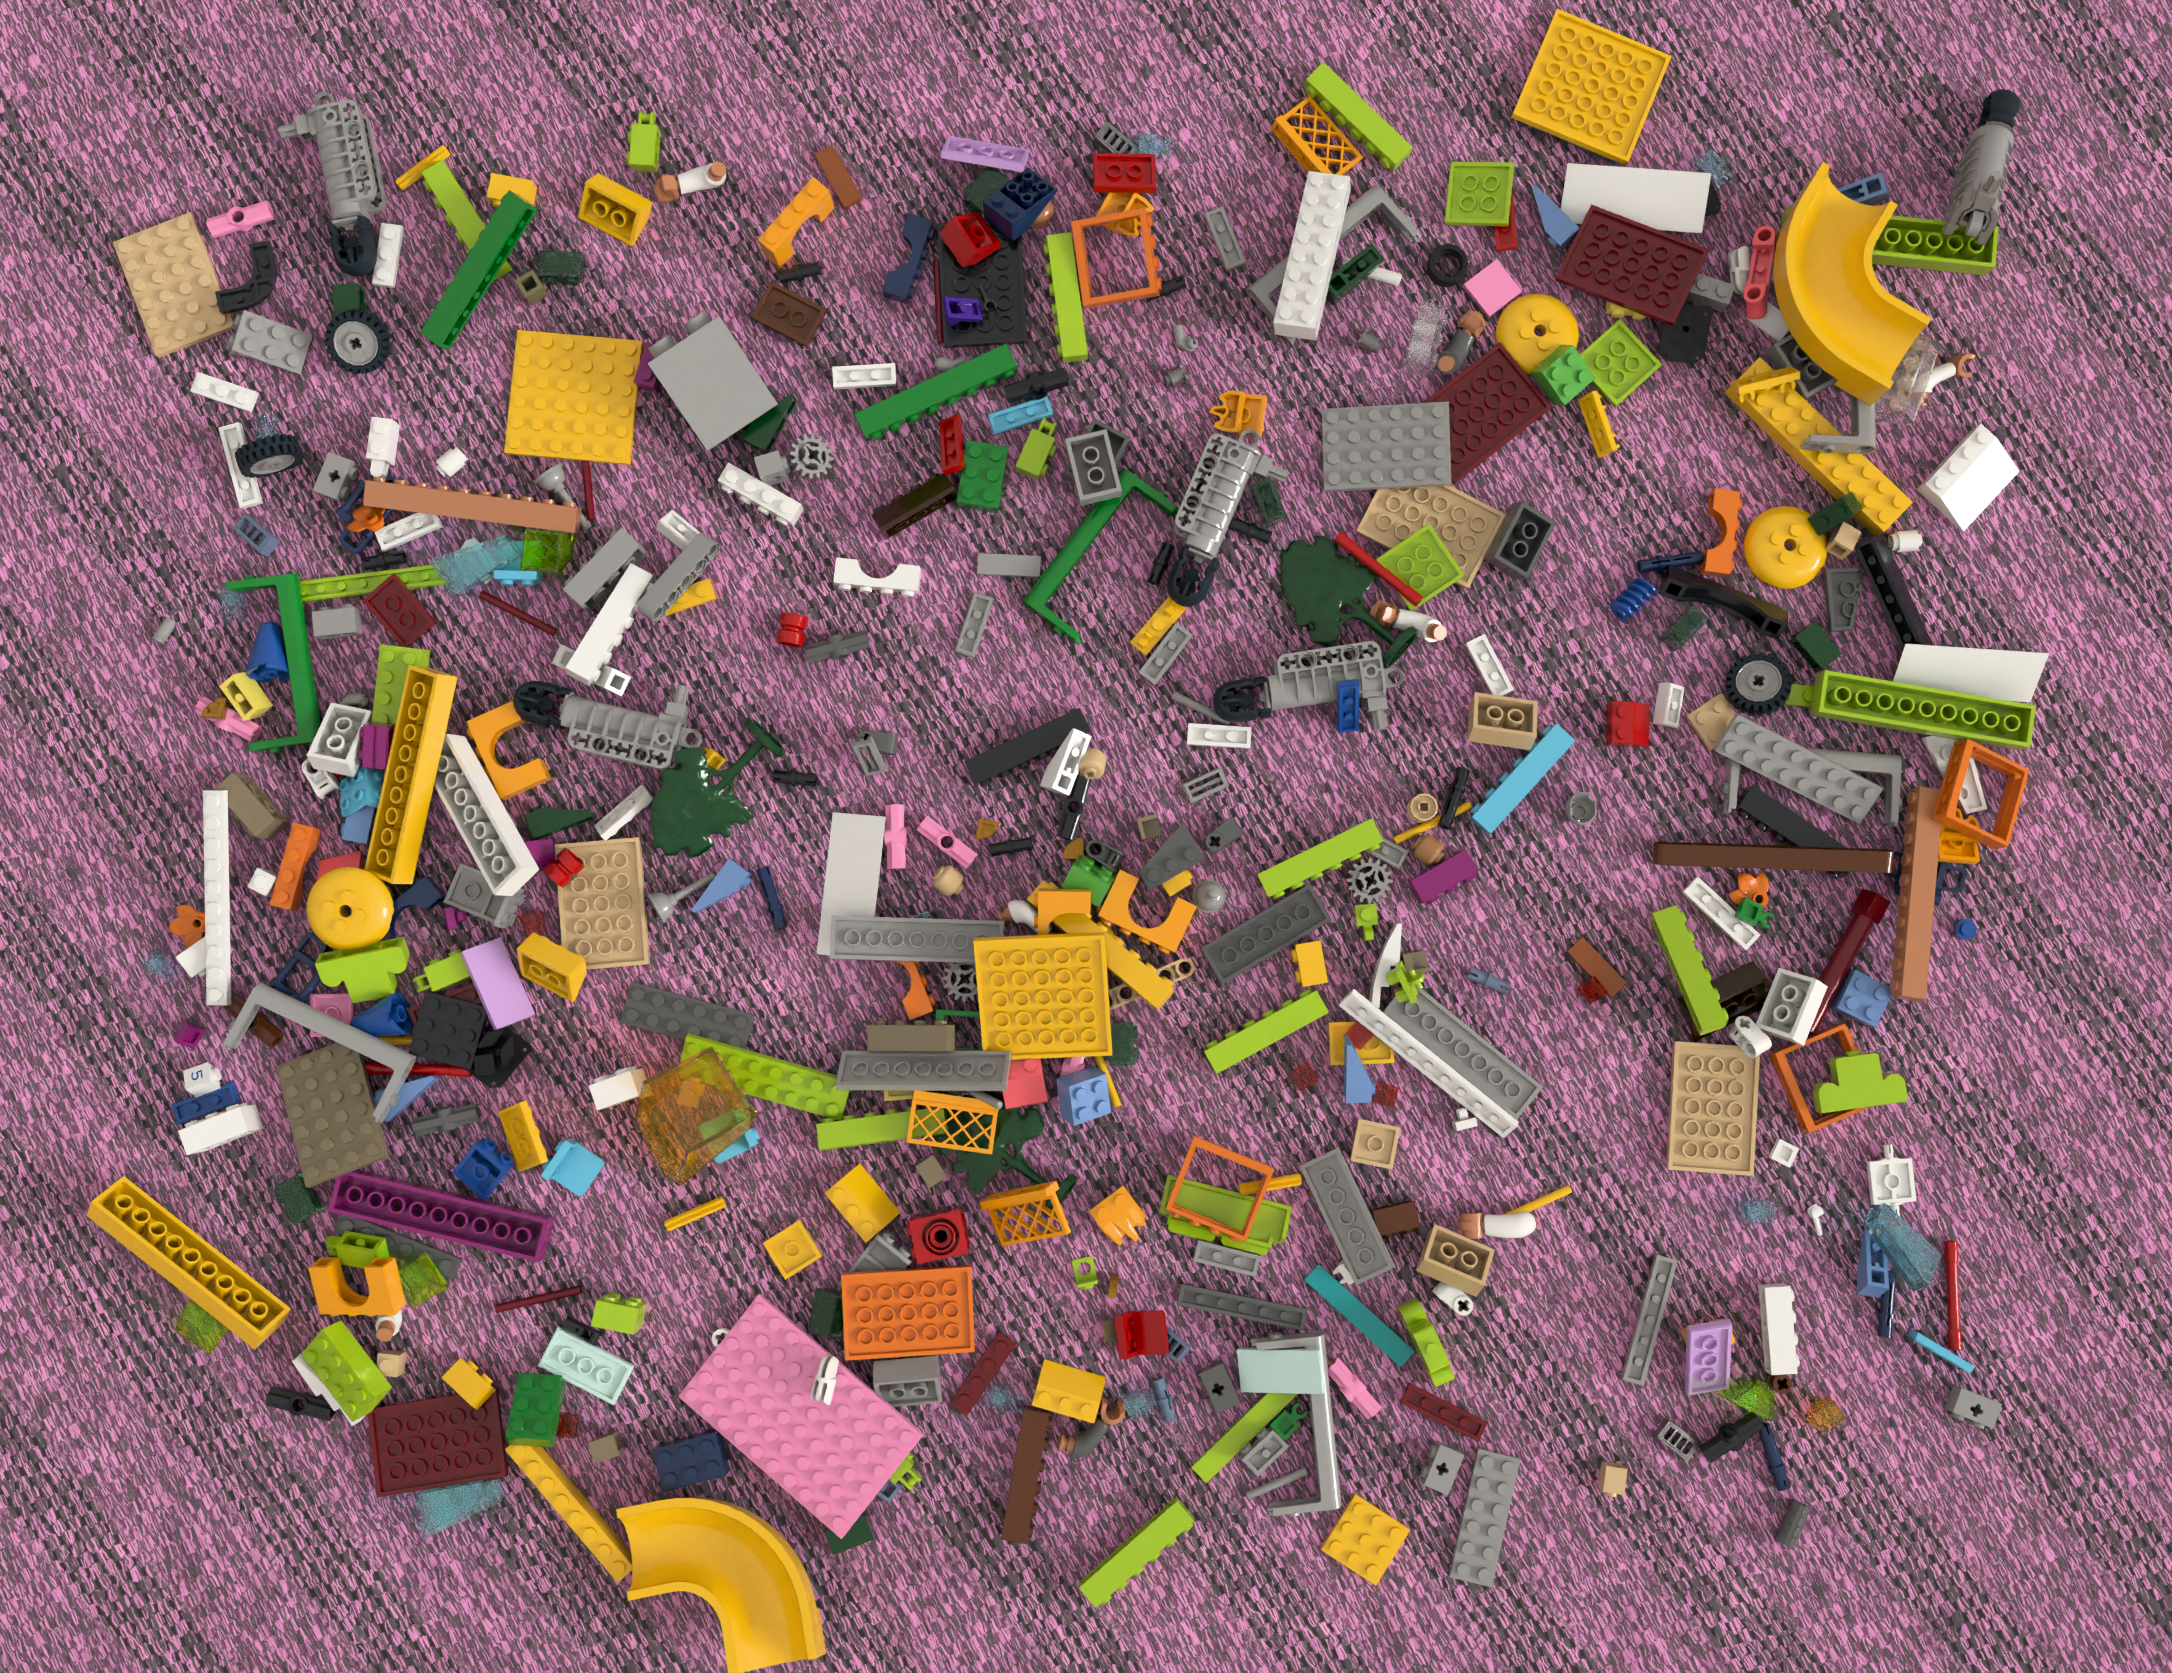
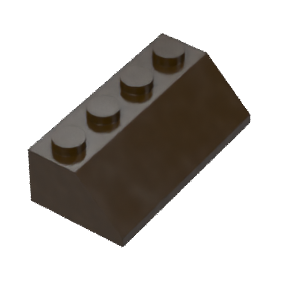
M944 473L932 475L927 483L923 485L917 484L910 489L911 492L904 496L900 494L893 498L892 503L887 506L881 505L874 509V513L871 516L885 540L957 499L956 490Z
M1754 961L1742 965L1710 982L1712 987L1716 988L1719 993L1720 1000L1718 1001L1721 1008L1724 1007L1727 1011L1729 1019L1726 1026L1734 1023L1739 1016H1748L1762 1009L1769 993L1767 976ZM1683 995L1677 998L1679 1010L1695 1041L1716 1032L1713 1031L1700 1036Z

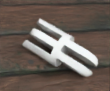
M1742 246L1739 249L1728 252L1730 284L1735 285L1733 292L1737 294H1743L1744 286L1748 281L1750 253L1747 246Z
M825 1355L822 1358L818 1373L815 1374L810 1399H816V1401L824 1402L827 1405L831 1404L839 1364L835 1356Z

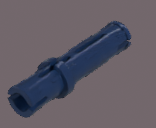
M1701 551L1665 557L1658 555L1652 559L1638 560L1637 568L1640 574L1650 571L1663 572L1664 569H1668L1669 565L1683 567L1702 564L1703 555Z
M769 866L756 870L767 903L768 908L766 910L767 913H770L774 930L778 931L787 928L788 925L782 910L784 907L783 904H780Z
M1888 1271L1889 1289L1881 1295L1880 1312H1877V1316H1879L1877 1336L1892 1338L1893 1319L1896 1317V1314H1893L1896 1272Z
M1764 1423L1763 1426L1765 1428L1759 1431V1435L1769 1463L1768 1470L1772 1472L1777 1491L1786 1490L1785 1487L1787 1489L1791 1488L1785 1472L1786 1465L1781 1460L1771 1424Z

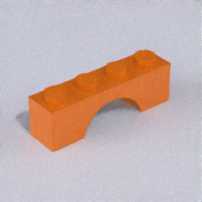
M1715 488L1709 494L1707 513L1713 516L1719 523L1721 538L1715 548L1702 553L1703 563L1700 564L1699 572L1701 575L1725 578L1734 569L1732 554L1737 546L1735 532L1738 531L1740 523L1737 515L1742 506V499H1740V492Z
M293 822L269 905L299 911L305 891L303 888L304 870L310 856L316 851L322 829Z
M895 961L902 964L908 970L911 977L910 991L902 1000L909 1020L935 1011L933 1007L936 1006L932 993L928 995L926 986L929 985L925 974L920 975L918 966H921L920 962Z

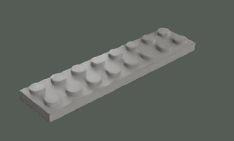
M1737 712L1713 748L1716 752L1858 824L1862 822L1884 789L1880 785Z
M832 916L830 959L975 963L974 938L1003 937L1004 921Z
M1422 988L1417 990V1002L1411 1004L1409 1000L1399 1003L1396 996H1394L1382 1012L1514 1119L1517 1120L1543 1088V1086Z
M842 1051L835 1086L837 1090L1007 1091L1012 1055L1011 1051Z

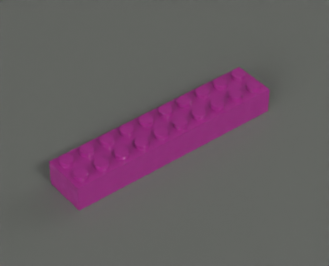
M360 1169L336 1178L328 1209L329 1212L534 1262H539L545 1258L555 1218Z

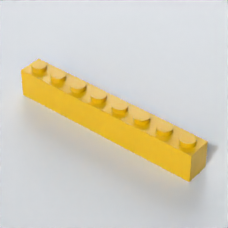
M1043 880L1027 898V901L1034 907V894H1038L1039 888H1059L1051 881L1047 883ZM1065 913L1058 915L1051 921L1065 934L1105 932L1107 969L1156 1011H1159L1174 993V988H1172L1174 984L1165 976L1160 978L1156 974L1157 970L1148 962L1146 964L1142 963L1139 960L1140 955L1133 949L1128 951L1124 948V942L1116 935L1112 938L1106 933L1108 929L1102 923L1098 922L1096 924L1090 919L1092 916L1089 913Z
M509 1445L505 1449L617 1583L632 1571L631 1551L543 1447Z

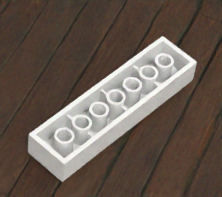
M1308 172L1273 322L1275 335L1317 340L1351 191L1350 176Z
M445 734L434 786L493 894L513 896L539 868L466 737Z

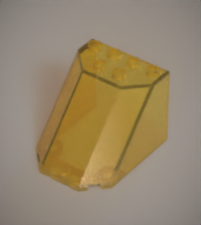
M712 1047L642 1083L635 1114L637 1124L642 1130V1138L663 1174L669 1180L672 1178L677 1186L683 1185L755 1125L757 1119L755 1107L749 1105L744 1090L736 1085L733 1073L725 1068L722 1056L715 1052Z

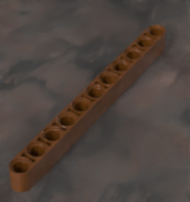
M1654 842L1653 864L1873 873H1892L1894 850L1691 842Z

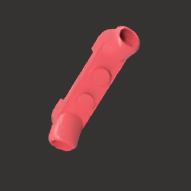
M1771 226L1758 228L1753 237V254L1748 281L1744 286L1743 292L1745 315L1749 319H1761L1767 315V301L1774 267V255L1780 235L1779 230Z

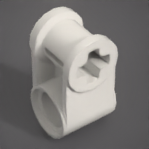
M309 759L303 762L302 771L320 799L326 798V794L334 789H339L340 783L332 772L318 770L316 773H313Z
M1747 1016L1736 1018L1735 1026L1729 1030V1037L1749 1058H1755L1771 1048L1770 1038L1761 1031L1752 1019Z
M1439 1282L1432 1290L1434 1294L1459 1315H1468L1473 1310L1471 1299L1457 1288ZM1460 1300H1461L1462 1302H1464V1301L1466 1300V1302H1465L1466 1308H1465V1309L1459 1308L1458 1302H1459Z

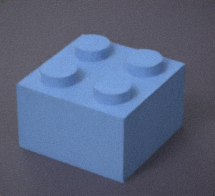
M1849 970L1829 1008L1866 1027L1876 1028L1891 997V990L1889 986L1857 970Z
M1092 1066L1056 1079L1061 1117L1073 1126L1111 1113L1107 1076L1103 1071Z

